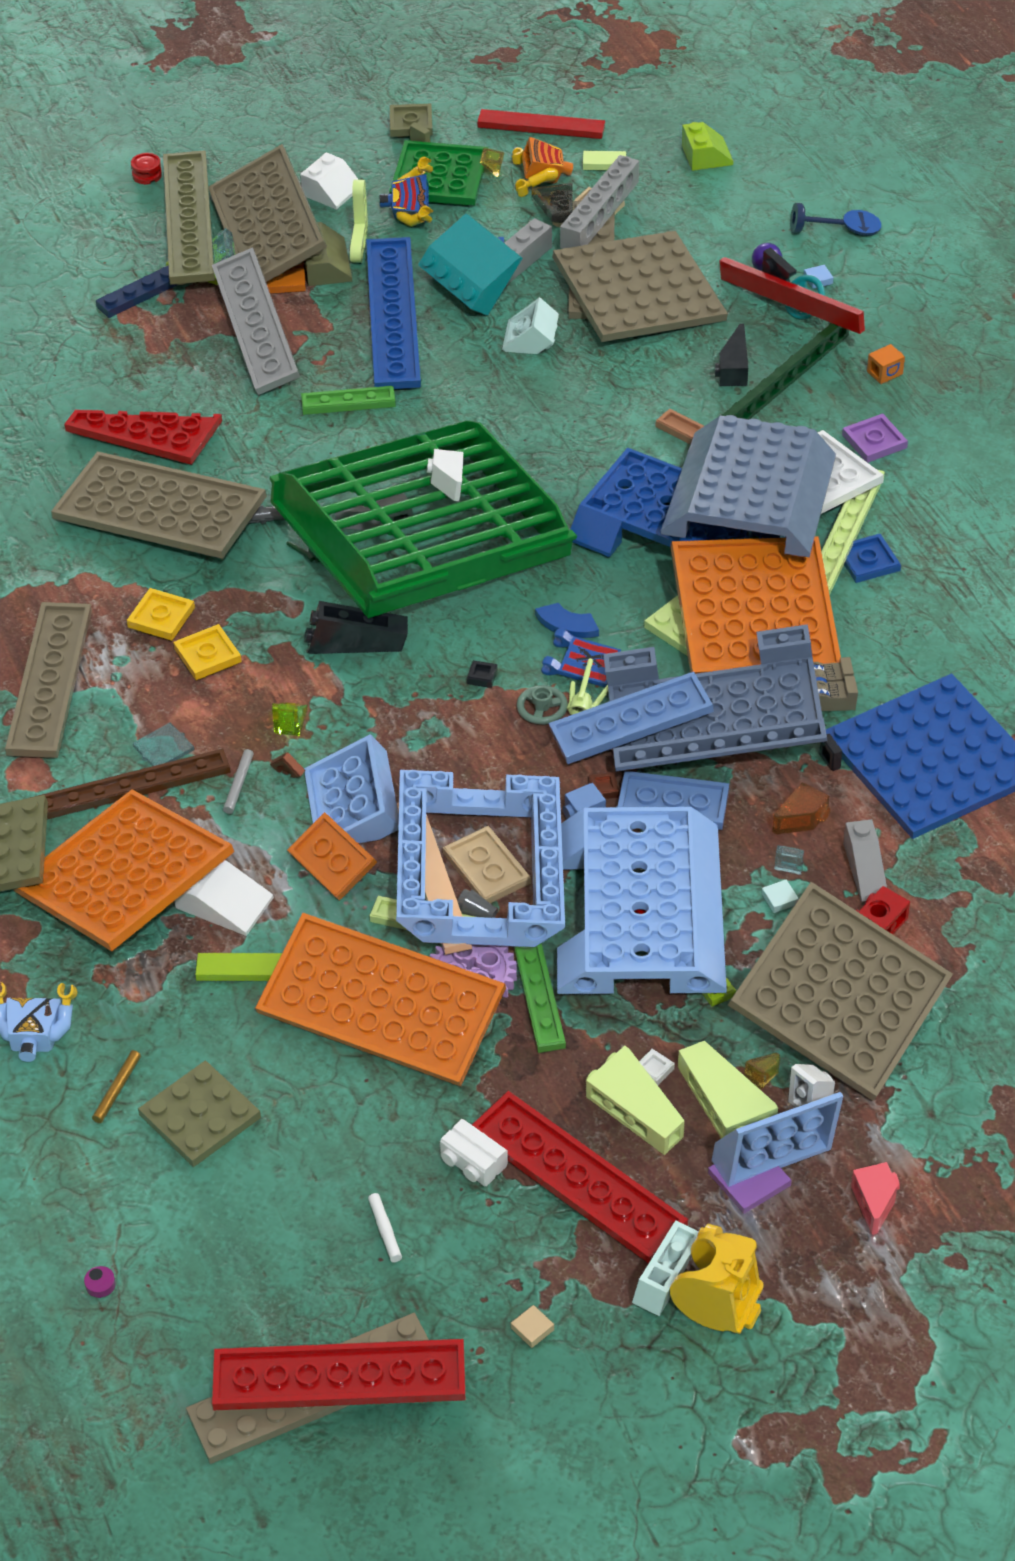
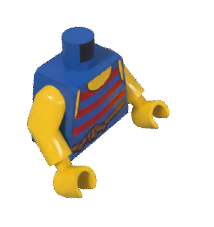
M421 157L418 161V166L392 182V194L379 195L380 207H392L394 218L410 227L432 221V217L429 214L434 211L429 208V184L424 173H431L433 167L427 165L431 162V159L427 157Z

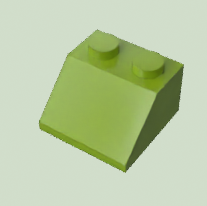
M692 122L682 125V148L692 171L733 165L734 161L723 136L704 122Z

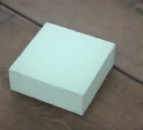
M787 879L762 888V895L773 913L793 907L799 900Z

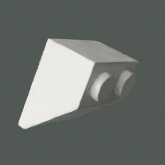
M327 152L300 174L301 186L305 196L336 210L352 197L353 180H358L343 159Z

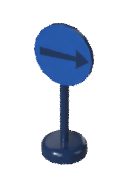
M802 203L793 204L790 217L791 233L797 234L803 230L805 222L845 225L850 231L860 235L877 234L881 230L882 224L874 214L863 210H851L844 215L843 219L805 216V207Z

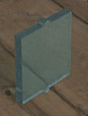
M171 723L133 743V747L142 755V760L147 761L151 766L178 760L195 750L194 746L185 738V733H180Z

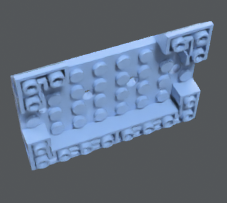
M692 807L583 808L561 823L563 869H584L585 929L557 948V994H614V979H670V993H726L718 825ZM639 828L643 829L644 831L641 833H636L632 830ZM636 868H642L645 870V872L637 873L633 870ZM637 909H644L647 912L644 914H637L634 911ZM638 951H645L648 953V955L638 956L635 953Z

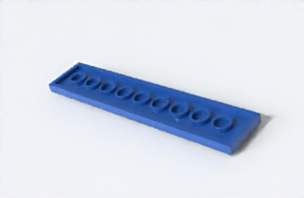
M410 237L366 239L374 386H394V389L420 388L421 380Z

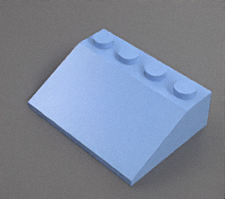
M371 734L304 768L306 770L305 778L313 823L325 812L357 843L380 840L398 830L399 814L387 751Z
M838 1092L740 1127L715 1142L712 1162L727 1186L730 1187L777 1166L782 1168L831 1150L843 1100L842 1093Z

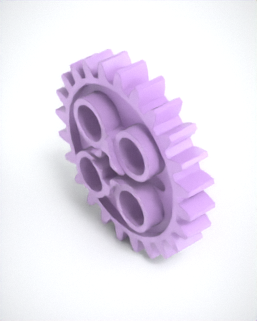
M472 944V949L446 955L443 947L436 946V954H430L431 958L505 983L506 990L502 997H508V990H513L514 981H517V963L514 961V954L508 953V946Z

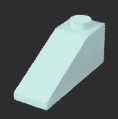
M675 1220L641 1275L632 1301L633 1304L658 1316L661 1315L671 1298L670 1287L673 1280L680 1273H684L692 1257L691 1246L699 1231Z

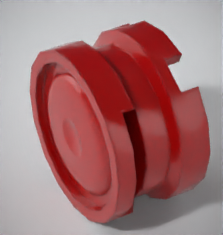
M141 153L132 158L131 169H133L132 177L135 182L147 185L151 184V181L155 180L157 182L161 179V162L157 155Z

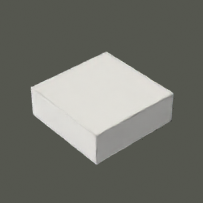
M651 1049L639 1061L657 1086L675 1067L674 1062L654 1049Z

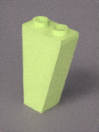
M705 1041L679 1050L678 1068L720 1138L725 1137L735 1129L778 1114L776 1103Z
M626 1046L617 1053H612L603 1066L598 1070H593L586 1079V1097L663 1155L684 1137V1119Z

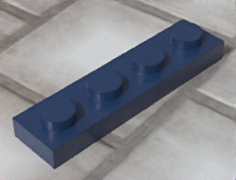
M168 265L97 299L96 307L108 318H111L179 284L170 285Z

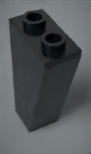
M319 601L316 611H311L309 622L311 628H306L304 642L308 643L309 654L402 652L408 635V616L383 613L367 618L360 608Z

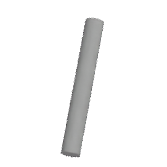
M249 749L243 752L223 811L227 814H232L252 761L254 753Z

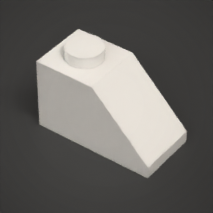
M434 449L433 459L428 458L427 473H431V484L452 500L459 501L462 484L463 452Z
M795 1064L791 1067L788 1102L794 1107H799L833 1095L835 1081H833L828 1073L819 1070L814 1065Z

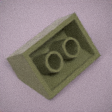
M317 222L327 247L318 254H314L304 260L308 286L352 282L345 238L324 223Z

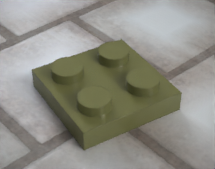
M431 103L390 105L391 137L410 136V125L414 122L430 130V135H433Z

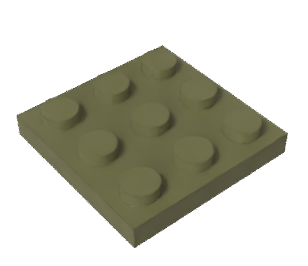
M206 1060L138 1108L139 1115L193 1168L261 1118L260 1110Z

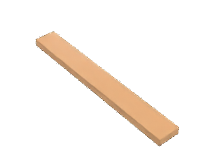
M398 802V803H397V808H398V814H399V802ZM426 814V901L436 899L453 900V916L463 917ZM441 943L445 955L472 949V944Z

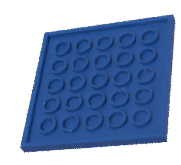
M952 673L826 729V734L830 733L842 749V760L912 839L1015 792V740Z

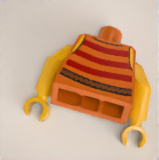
M529 137L524 150L517 147L512 152L513 164L523 163L525 178L529 179L527 181L524 179L516 181L515 186L519 197L526 196L530 186L535 187L543 182L556 183L561 174L570 176L573 171V163L563 161V154L560 148Z

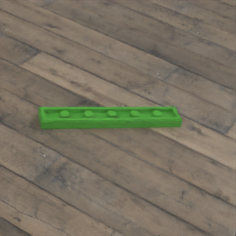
M542 943L535 947L513 946L537 1052L566 1049V1042Z

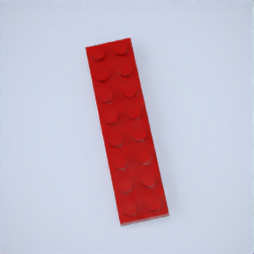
M507 1091L472 1124V1126L508 1150V1162L648 1264L675 1220L688 1226V1219L510 1091Z
M464 1339L214 1349L213 1411L466 1400Z

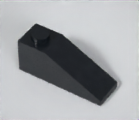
M744 323L738 325L719 353V363L714 365L715 377H719L720 386H747L748 358Z

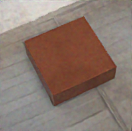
M615 772L589 775V784L593 783L605 799L619 797Z

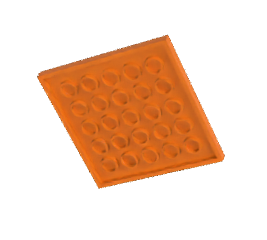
M819 536L814 538L810 557L785 554L786 538L672 541L671 553L690 673L698 674L760 665L757 632L807 624L813 662H820L822 664L839 663L841 655Z
M131 789L45 857L43 883L13 890L105 948L113 951L233 854L234 849L231 843Z

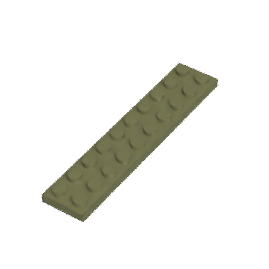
M206 150L163 154L170 285L215 281L212 267L214 260Z

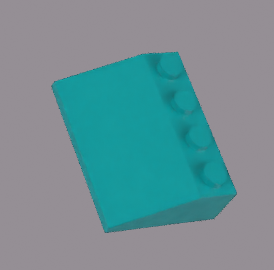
M464 214L428 247L418 266L469 308L489 315L523 257L469 214Z

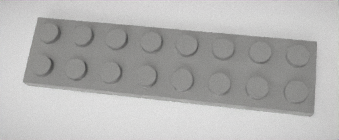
M253 247L213 264L212 267L257 394L260 395L300 378Z

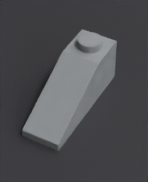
M872 819L845 823L843 844L862 905H865L871 893H876L882 886L887 888L879 841Z

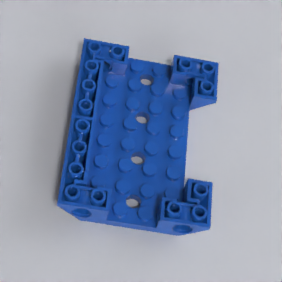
M627 448L580 503L570 528L577 535L573 543L608 557L622 543V528L671 547L672 541L752 539L754 536L759 538H786L787 536L697 522L690 523L686 538L661 534V529L670 506L664 504L671 503L682 468Z

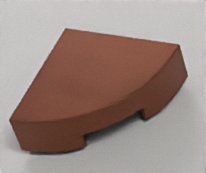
M289 752L275 758L270 764L277 772L281 773L283 770L291 774L290 777L293 778L301 777L306 771Z

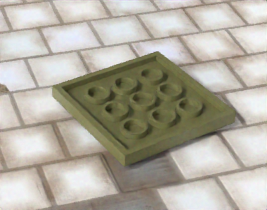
M45 795L0 804V891L43 883L48 800Z

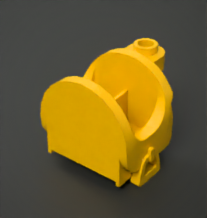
M707 1224L705 1228L702 1227L691 1246L692 1258L700 1270L680 1273L675 1277L670 1287V1295L676 1307L691 1320L710 1329L731 1331L738 1334L741 1333L743 1327L752 1329L761 1312V1306L756 1302L764 1286L762 1280L759 1279L755 1255L756 1241L737 1234L723 1233L720 1226Z

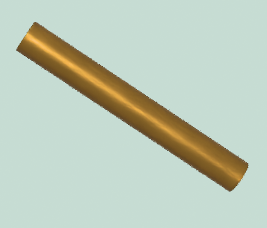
M132 1050L92 1116L95 1122H103L141 1058L139 1052Z

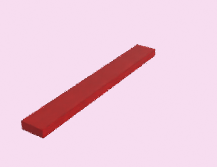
M723 257L719 260L721 280L855 333L861 334L865 331L864 311L729 258Z

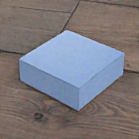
M825 265L804 269V275L817 277L823 286L833 284V276ZM808 282L812 289L816 288L813 283Z

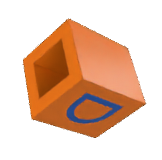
M891 344L868 355L867 372L880 384H883L903 375L905 356Z

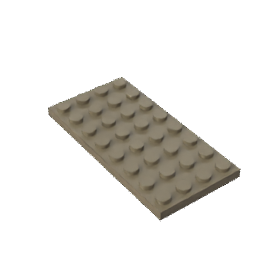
M283 144L208 187L234 255L253 247L266 282L281 275L291 267L300 264L312 255L318 254L327 247Z
M97 451L52 509L51 513L53 519L223 559L267 495L266 490Z

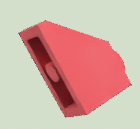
M887 1162L853 1170L851 1188L871 1235L878 1234L895 1203L896 1192L900 1189L897 1174L895 1172L891 1173Z

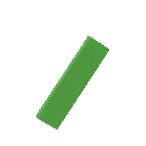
M394 386L301 393L303 415L396 407Z

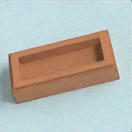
M672 409L667 410L656 420L657 428L690 445L694 433L704 427V425Z

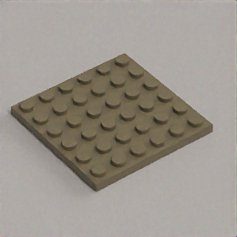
M676 231L553 250L552 258L601 342L727 321V311Z
M810 882L730 1000L728 1006L874 1101L953 974L813 882Z

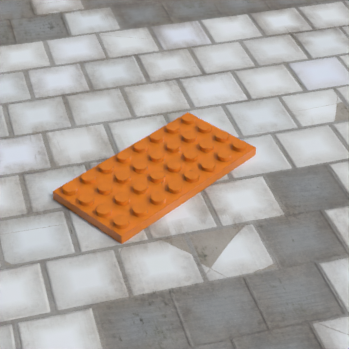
M302 913L255 1009L257 1013L461 1087L506 990V985L503 982Z

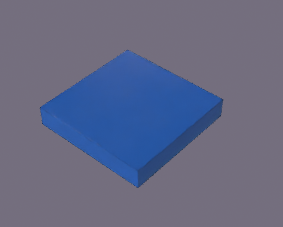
M881 534L855 540L844 563L855 583L901 571L900 562Z

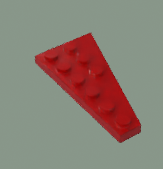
M74 410L64 426L65 431L192 465L221 424L222 414H213V417H201V413H192L191 416H178L176 412H140L139 415H128L127 411H118V414H105L103 410Z

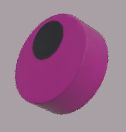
M97 1266L90 1269L84 1278L86 1291L89 1295L96 1298L108 1296L116 1286L113 1271L105 1266Z

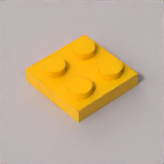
M149 588L127 619L128 628L172 641L195 609L194 601Z
M219 624L173 642L175 651L195 680L242 662L240 653Z

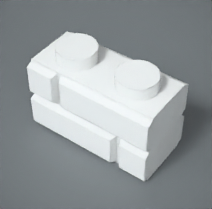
M461 1119L452 1130H449L441 1138L440 1152L443 1161L449 1166L456 1165L463 1170L465 1177L471 1182L478 1181L483 1186H487L495 1179L496 1175H499L507 1167L508 1150L464 1119Z

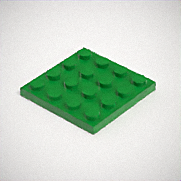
M405 140L393 181H396L418 166V161L421 157H427L431 159V162L427 165L433 167L431 173H424L429 184V202L475 206L489 154L488 147ZM391 184V188H390L389 194H392V184Z

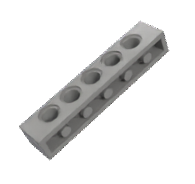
M618 156L560 226V248L564 249L589 244L638 184L639 160L628 156Z

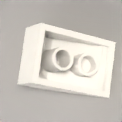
M224 860L205 875L203 879L199 880L183 895L175 900V906L179 910L247 936L274 897L268 890Z

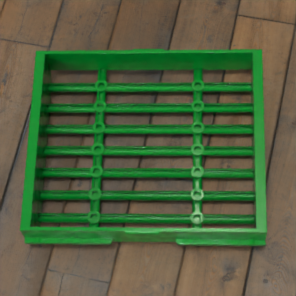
M461 421L270 476V481L272 482L270 502L367 618L571 555L573 540L577 538L573 530H569L554 500L480 422ZM434 449L463 452V458L470 457L474 463L463 466L460 494L469 495L471 499L394 522L388 515L449 497L438 490L380 507L376 502L432 485L431 475L370 493L364 489V487L427 469L428 458L433 459ZM481 470L486 475V477L468 481L464 476ZM493 484L499 489L485 495H481L476 490ZM349 491L358 495L357 497L322 507L317 502V500ZM506 498L512 503L498 509H494L489 504ZM361 505L370 509V511L333 521L329 516L330 514ZM472 508L482 509L484 512L408 536L401 531L408 527ZM519 512L525 517V519L512 523H507L502 518ZM371 520L380 521L383 524L350 535H345L341 530ZM486 522L494 523L497 526L422 550H418L413 545ZM534 527L540 533V535L521 540L516 531ZM385 534L392 535L395 538L394 540L361 550L354 546L355 543ZM500 536L506 537L512 542L432 567L427 558ZM396 549L406 550L408 553L370 565L366 558ZM411 563L419 565L422 571L380 584L377 583L374 576L375 574Z

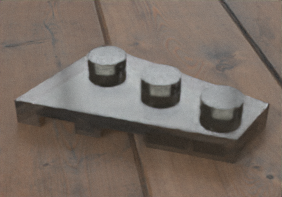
M573 183L532 188L533 199L551 222L563 223L573 212Z

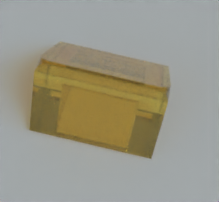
M483 148L480 163L495 176L499 177L504 152Z
M776 1052L748 1060L745 1063L744 1076L759 1089L764 1088L779 1073L780 1054Z

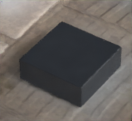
M473 660L467 676V684L492 688L498 671V664Z
M829 733L826 734L827 741L820 742L819 755L828 767L835 771L841 768L842 749Z

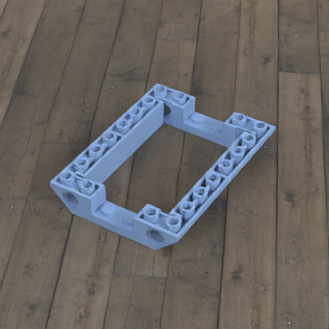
M400 770L396 921L419 940L427 943L535 947L564 929L565 909L559 777L506 775L505 791L453 788V772ZM426 813L531 817L533 905L509 902L507 918L453 916V900L436 899L425 901Z

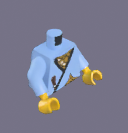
M1 982L0 1035L3 1040L10 1042L11 1050L19 1051V1058L22 1061L32 1062L36 1058V1052H49L52 1050L54 1043L59 1041L70 1029L73 1005L70 1003L77 996V988L74 985H71V991L68 995H64L65 984L61 983L58 985L57 993L62 998V1003L61 999L7 998L5 1003L3 998L7 994V988Z

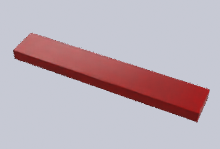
M481 109L477 121L478 128L602 139L605 129V120Z

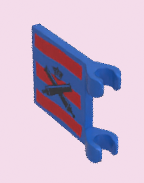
M557 629L554 634L553 644L556 647H568L562 663L553 657L546 656L542 662V673L545 675L559 674L582 681L588 659L591 658L593 663L588 683L606 687L608 683L605 673L604 654L621 652V649L572 636L564 629Z

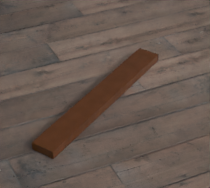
M222 748L42 795H45L48 800V820L114 803L131 789L145 795L231 773Z

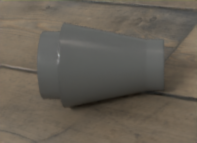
M464 889L457 900L462 914L495 918L498 911L497 907L493 906L473 889L471 891Z

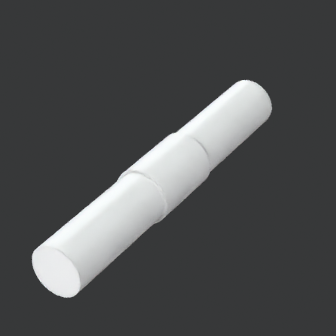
M378 1193L371 1194L368 1200L391 1262H398L402 1259V1255L380 1195Z

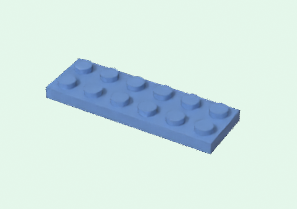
M691 672L549 723V727L566 763L570 764L714 712V709L696 674Z

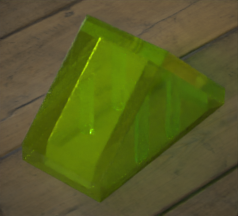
M288 702L272 703L274 732L276 734L300 736L308 705Z

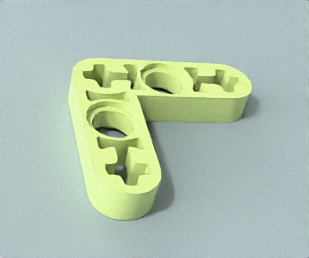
M353 180L354 228L350 245V262L362 263L368 232L365 180Z

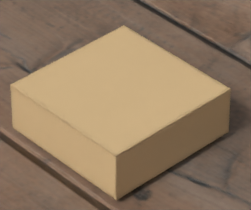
M533 1305L511 1322V1329L533 1348L554 1331V1324Z

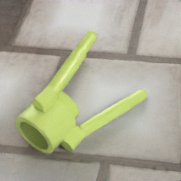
M591 658L588 659L580 691L576 695L575 682L571 681L567 710L571 715L598 706L609 692L607 684L593 704L591 696L585 692L593 663Z

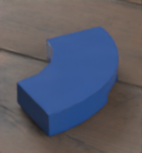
M559 603L535 608L537 619L553 632L560 628L578 638L599 636V629L591 613H571Z

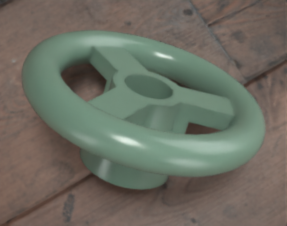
M547 685L530 687L522 692L517 700V710L520 716L530 723L539 725L549 724L561 719L568 707L566 696L557 688ZM526 699L535 705L536 711L534 715L526 711L524 707ZM560 705L559 710L555 714L543 717L544 711H547L550 707Z

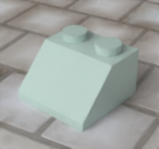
M539 297L508 320L502 349L505 352L538 354L544 349H549L555 341L554 336L558 326L559 314Z

